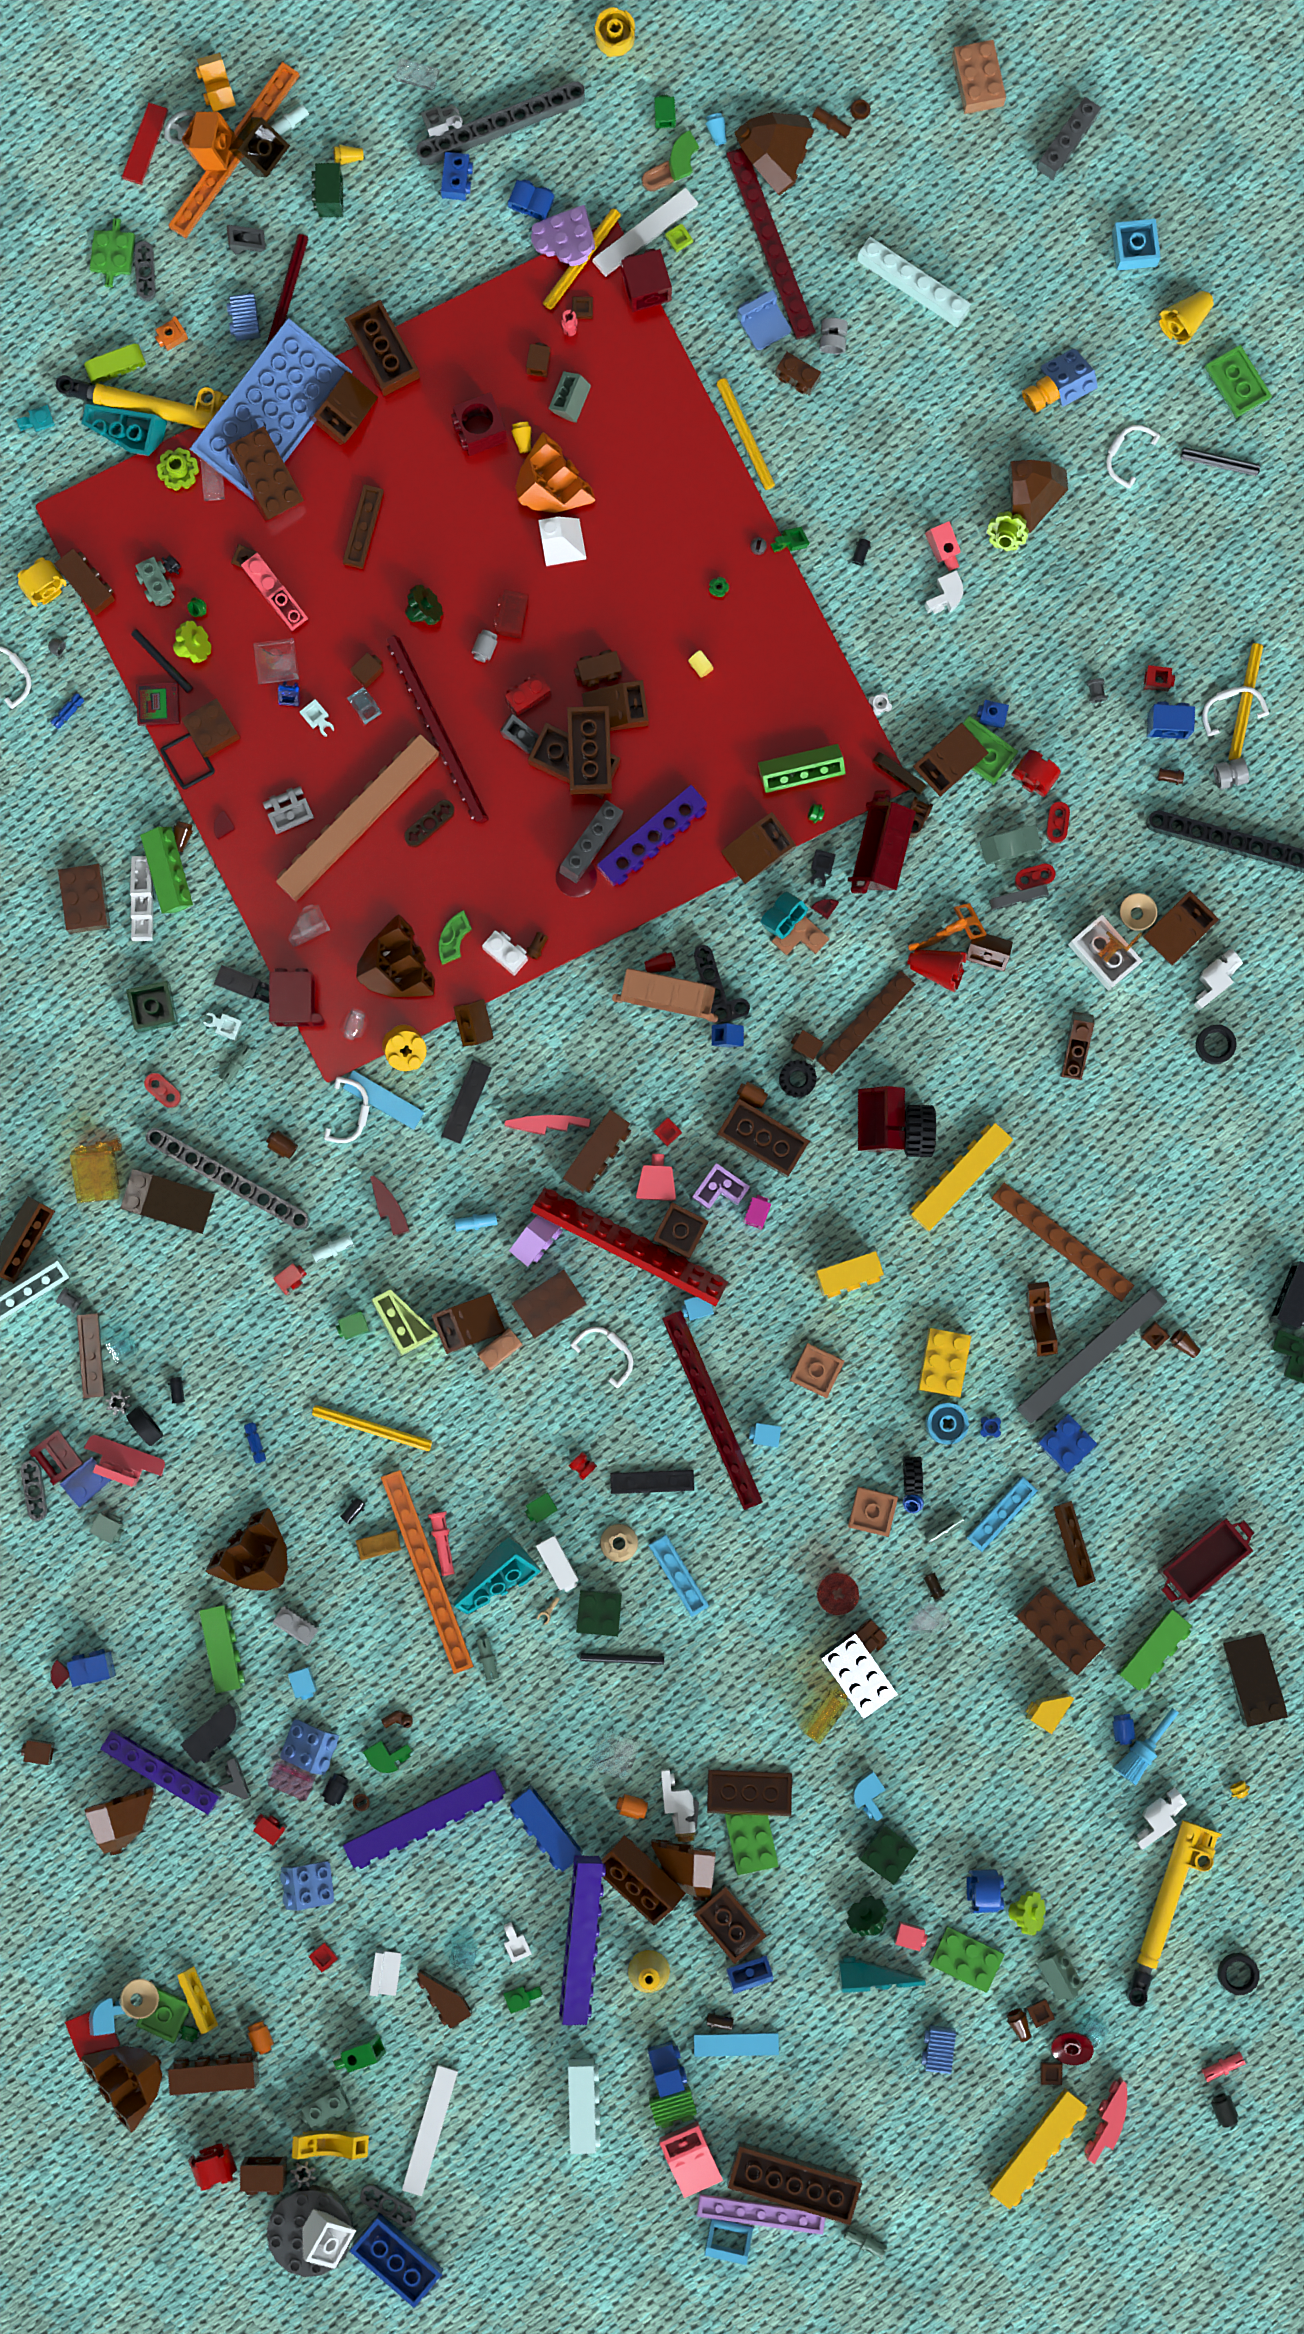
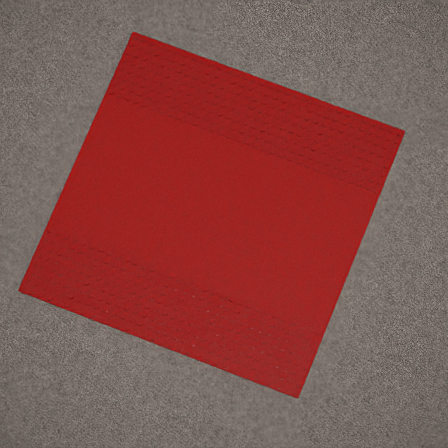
M618 221L551 310L546 308L543 302L570 265L569 263L560 262L557 255L548 257L546 254H541L396 326L401 339L419 370L420 378L386 396L382 394L357 346L335 356L352 370L351 374L378 398L346 443L342 445L337 443L315 423L312 425L284 463L304 501L269 520L263 518L255 501L189 449L204 430L197 427H191L163 441L149 456L136 454L36 504V510L60 557L62 558L72 549L77 554L81 551L88 560L86 565L90 569L94 567L101 575L99 580L102 584L107 583L114 591L112 596L115 601L97 615L93 613L84 601L83 603L136 708V684L176 682L132 637L131 633L136 629L193 687L192 691L187 693L178 684L180 724L146 726L269 971L275 972L276 968H285L288 972H296L297 968H305L314 975L315 1014H320L325 1023L323 1026L298 1027L325 1082H332L337 1077H341L385 1055L382 1048L383 1038L387 1032L398 1025L412 1026L423 1036L455 1020L454 1006L472 1003L484 999L486 1004L738 877L721 851L771 812H773L796 844V847L869 811L866 803L872 801L875 791L889 790L891 792L890 800L909 791L907 787L872 762L878 752L902 767L788 547L778 552L773 551L771 544L776 543L775 538L782 535L662 305L659 304L633 312L621 275V265L605 277L592 262L593 258L624 235ZM598 227L592 229V233H594ZM572 297H593V319H577L576 333L573 336H568V332L565 334L561 321L566 310H571L572 313ZM544 343L547 347H550L551 356L547 377L527 374L526 366L530 344ZM564 371L581 375L591 385L577 422L566 420L549 409ZM491 392L506 428L507 442L469 456L468 451H463L458 435L460 431L456 433L452 423L451 414H454L453 406ZM475 416L468 420L464 428L470 433L482 434L489 430L492 422L486 417ZM528 422L529 426H531V450L543 432L558 443L562 449L563 458L566 462L571 460L579 471L577 475L585 482H588L593 489L596 500L593 503L557 513L532 510L527 505L523 506L517 499L518 495L515 486L521 466L530 452L520 454L511 432L513 430L512 425ZM177 448L188 450L191 457L196 458L199 473L194 475L196 482L188 489L181 486L178 491L167 488L165 482L159 479L157 465L161 463L160 456L165 454L167 450L175 452ZM368 485L384 489V495L364 568L360 569L344 565L343 559L363 486ZM554 517L579 519L586 559L546 566L538 520ZM756 537L763 538L767 543L766 551L761 555L754 554L750 549L751 541ZM757 541V550L760 549L761 541ZM238 544L258 552L282 586L285 587L308 617L305 622L293 631L290 630L272 608L245 570L231 563ZM169 555H172L182 566L178 570L179 574L174 572L171 574L166 570L163 575L166 580H171L175 588L172 591L175 598L171 599L172 601L165 606L159 605L156 607L154 601L149 602L144 593L147 588L144 583L140 585L135 575L138 572L135 565L153 556L156 562L161 561L164 564L165 562L162 560V557L166 559ZM722 577L729 584V590L723 597H717L710 593L709 583L713 578ZM416 585H423L425 589H431L438 598L437 602L442 605L443 615L440 617L441 620L434 625H428L425 621L412 622L406 616L405 609L408 606L407 595L410 593V589ZM194 597L202 599L206 603V614L202 617H193L188 611V603ZM186 621H194L197 626H202L208 634L207 640L211 644V654L200 663L192 662L190 657H179L174 652L173 644L176 641V629L180 628V625ZM482 630H487L497 635V644L492 657L485 662L476 660L474 654L471 653L478 634H481ZM393 635L401 639L489 820L483 823L476 822V820L473 821L468 813L470 808L467 802L461 799L459 794L461 790L450 776L452 771L449 765L446 766L441 758L443 753L440 747L437 748L432 739L434 735L423 721L425 716L422 711L417 709L414 703L416 698L407 689L405 676L401 675L397 669L396 664H398L395 656L393 657L387 648L389 645L387 639ZM606 650L617 651L622 669V675L617 680L599 681L598 685L592 687L582 686L581 680L577 681L574 669L577 668V662L580 661V658L588 655L596 657L600 655L599 653ZM699 650L703 652L714 667V670L702 678L688 662ZM368 652L371 656L376 655L382 661L383 672L365 688L351 674L350 669ZM540 673L551 690V696L517 717L540 736L545 723L568 733L567 707H584L582 693L620 683L643 680L649 720L648 726L610 731V753L620 758V765L611 781L612 793H606L603 799L592 794H570L569 783L529 765L528 758L530 754L523 751L512 741L504 739L500 732L510 714H514L505 699L508 689L515 685L519 687L525 683L524 679L532 674L536 676ZM217 698L240 739L208 757L215 770L213 775L187 789H182L161 754L160 749L189 733L181 720L183 717ZM315 699L329 715L325 721L330 722L334 727V731L330 727L324 728L327 737L322 735L319 726L313 729L300 714V711ZM421 734L438 751L439 756L328 870L295 901L277 884L278 874L285 868L288 870L293 865L292 860L298 854L302 855L307 850L306 846L313 839L317 840L322 835L320 833L322 829L328 824L331 826L336 821V815L341 810L346 811L350 806V801L356 795L360 796L365 791L364 787L371 780L374 782L379 777V771L384 766L389 767L394 762L392 760L399 751L403 752L408 747L407 743L414 736L417 738ZM191 736L165 750L184 785L210 771ZM838 744L843 756L846 774L765 793L760 778L759 762ZM692 785L707 802L705 814L698 819L696 817L690 821L691 825L683 832L679 830L674 835L675 839L668 845L664 843L658 848L660 850L659 853L651 859L650 857L646 858L643 861L644 865L636 872L632 870L627 875L629 878L621 885L617 883L613 886L597 868V864ZM300 786L304 794L296 798L298 801L306 798L314 819L276 834L268 817V814L275 810L273 807L265 810L262 802L269 800V797L273 795L279 796L287 792V789H295ZM885 798L878 799L877 802H884ZM291 800L279 804L280 808L292 804ZM447 800L451 802L455 812L448 822L420 846L411 847L406 843L405 832L440 801ZM607 800L621 809L623 815L616 828L591 862L597 872L596 885L586 896L578 898L567 896L557 885V869ZM812 804H822V809L825 810L824 816L821 821L817 820L816 823H813L812 820L807 818L809 809ZM442 806L441 813L437 815L436 812H434L433 815H435L438 821L441 822L442 820L440 819V816L443 813L448 815V809L450 807L448 806L445 808L444 806ZM682 806L679 812L682 815H688L691 810L687 806ZM224 811L235 830L217 839L214 833V823L217 816ZM428 818L424 821L426 829L435 827V820ZM671 819L665 820L663 823L666 828H673L675 826V822ZM419 825L417 828H418L420 831H419L417 834H415V835H414L413 833H411V834H410V837H411V838H410L409 841L414 840V841L417 842V841H418V837H417V836H418L421 832L423 833V836H425L427 833H425V832L421 829V826ZM650 833L648 835V839L652 842H656L660 838L657 833ZM635 846L632 852L635 855H641L644 849L641 846ZM620 859L616 863L619 868H626L628 866V862L625 859ZM464 910L472 930L461 941V957L442 965L439 956L441 934L448 921ZM398 914L412 927L415 934L413 935V941L416 947H421L426 961L423 962L425 968L433 974L435 987L434 994L431 996L390 997L369 990L356 978L357 963L366 947ZM495 930L499 934L503 931L511 938L509 942L516 947L518 944L526 952L527 947H530L537 932L543 933L542 936L546 935L549 937L541 951V957H538L536 960L525 954L528 961L515 976L482 948V945Z

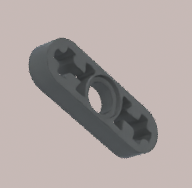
M141 241L136 244L134 249L136 289L141 300L151 301L156 295L154 251L150 243ZM143 247H146L147 251H149L146 252L147 261H143V256L139 252L142 251ZM149 267L151 273L148 276L140 275L141 268ZM144 282H147L149 290H152L148 292V295H144L141 292L145 289Z
M1041 885L990 899L989 902L991 910H998L1017 905V902L1020 901L1025 903L1049 896L1047 885Z
M26 1461L22 1464L20 1472L27 1512L32 1520L40 1521L48 1514L41 1468L35 1461ZM29 1464L36 1468V1471L33 1472V1479L38 1477V1481L27 1483L26 1479H31L30 1473L25 1472ZM34 1484L40 1488V1493L36 1497L29 1494V1488ZM41 1498L42 1502H38V1507L43 1509V1513H40V1517H37V1514L32 1513V1510L36 1509L35 1503L30 1504V1500Z
M367 2184L362 2188L360 2197L364 2204L404 2227H409L415 2223L417 2213L409 2204L375 2184ZM374 2190V2196L378 2198L380 2194L383 2195L379 2206L375 2204L377 2199L371 2197L369 2200L366 2198L367 2194L365 2191ZM387 2199L392 2200L395 2204L394 2209L391 2211L383 2208L382 2204ZM398 2205L402 2206V2207L400 2208V2211H401V2212H403V2213H407V2211H410V2212H411V2215H410V2216H411L412 2220H411V2219H407L406 2221H404V2220H403V2215L400 2214L399 2212H398L397 2217H396L395 2215H393V2214L396 2213V2211H397V2209H398Z

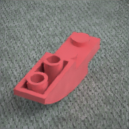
M258 553L241 564V567L251 578L255 586L291 631L308 619Z
M1122 2078L1111 2084L1108 2099H1103L1098 2108L1100 2111L1099 2116L1105 2121L1098 2124L1095 2130L1097 2134L1093 2142L1090 2140L1084 2150L1086 2152V2159L1093 2164L1096 2163L1105 2146L1112 2150L1114 2149L1122 2131L1127 2109V2085Z

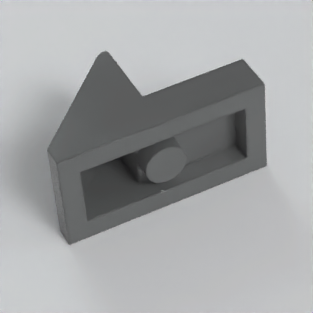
M234 225L226 226L228 245L235 255H238L243 250L256 252L266 250L264 230Z
M510 714L500 729L504 739L512 741L528 754L532 752L539 738L536 732L514 714Z
M237 1756L227 1760L225 1769L228 1777H232L233 1781L222 1784L218 1788L244 1800L250 1798L251 1794Z

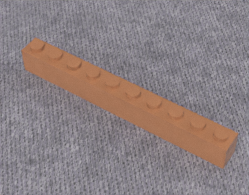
M421 734L417 738L415 736L411 738L407 743L408 747L403 752L399 751L392 760L394 762L389 767L384 766L378 773L379 777L374 782L372 780L368 782L364 787L365 791L360 796L356 795L350 801V806L347 810H341L335 817L336 821L331 826L329 824L326 825L320 832L322 835L317 840L313 839L306 846L307 850L302 855L298 854L292 860L293 865L288 870L285 868L278 874L277 884L295 901L328 870L439 756L438 751Z

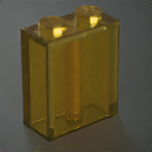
M103 1143L96 1145L94 1148H87V1146L75 1147L70 1153V1162L77 1203L119 1199L121 1191L114 1146H108V1144Z
M837 1687L835 1690L829 1688L802 1725V1732L820 1745L850 1704L846 1700L848 1696Z

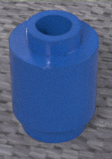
M1130 1714L1115 1715L1114 1721H1112L1115 1741H1119L1120 1745L1132 1744V1739H1136L1133 1719H1131Z

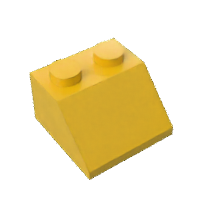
M1064 1693L1037 1699L1035 1703L1031 1701L1025 1711L1028 1713L1026 1717L1052 1734L1075 1698Z

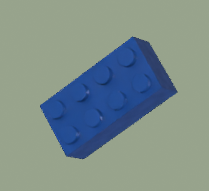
M532 1785L528 1786L511 1800L510 1812L517 1820L520 1818L524 1822V1830L529 1836H535L537 1839L536 1845L542 1853L547 1852L549 1854V1861L556 1870L560 1868L562 1872L574 1863V1855L583 1856V1850Z
M380 2212L351 2245L349 2251L413 2308L417 2306L443 2273V2268Z

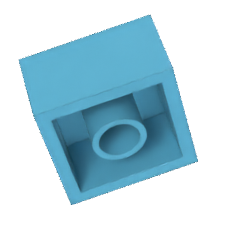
M1156 219L1115 223L1112 237L1117 271L1156 267L1161 258Z

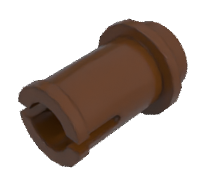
M1160 768L1158 781L1176 783V785L1183 784L1184 772L1181 769L1175 771Z
M541 932L536 933L530 947L526 949V954L536 960L538 957H541V951L549 939L546 935L542 936L543 933Z

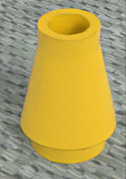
M341 144L334 146V163L343 165L355 161H363V148Z
M528 422L513 424L511 432L520 454L531 452V426H529Z

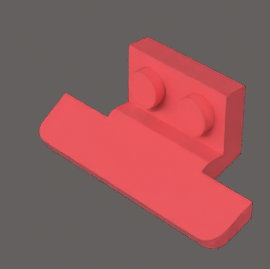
M92 1435L84 1446L85 1449L102 1455L100 1463L95 1465L93 1473L131 1487L137 1485L142 1470L162 1476L165 1468V1462L161 1458L97 1435Z

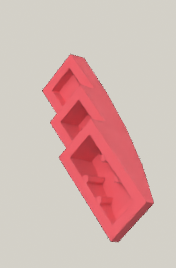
M538 1115L506 1120L504 1125L505 1127L545 1136L547 1128L567 1132L569 1124L589 1129L591 1119L567 1115Z

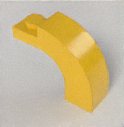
M306 2131L302 2135L293 2136L292 2158L339 2156L353 2160L368 2157L369 2135L350 2131Z

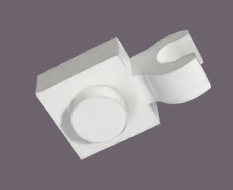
M512 1922L505 1924L504 1930L509 1940L505 1941L504 1945L512 1963L531 1955L532 1952L524 1934L522 1933L517 1936Z

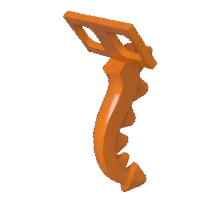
M967 903L954 907L959 920L947 925L946 928L926 941L910 944L908 949L912 951L930 947L965 929L970 940L986 936L987 934L971 904ZM966 907L971 917H963L960 908ZM976 925L981 934L973 935L969 926Z

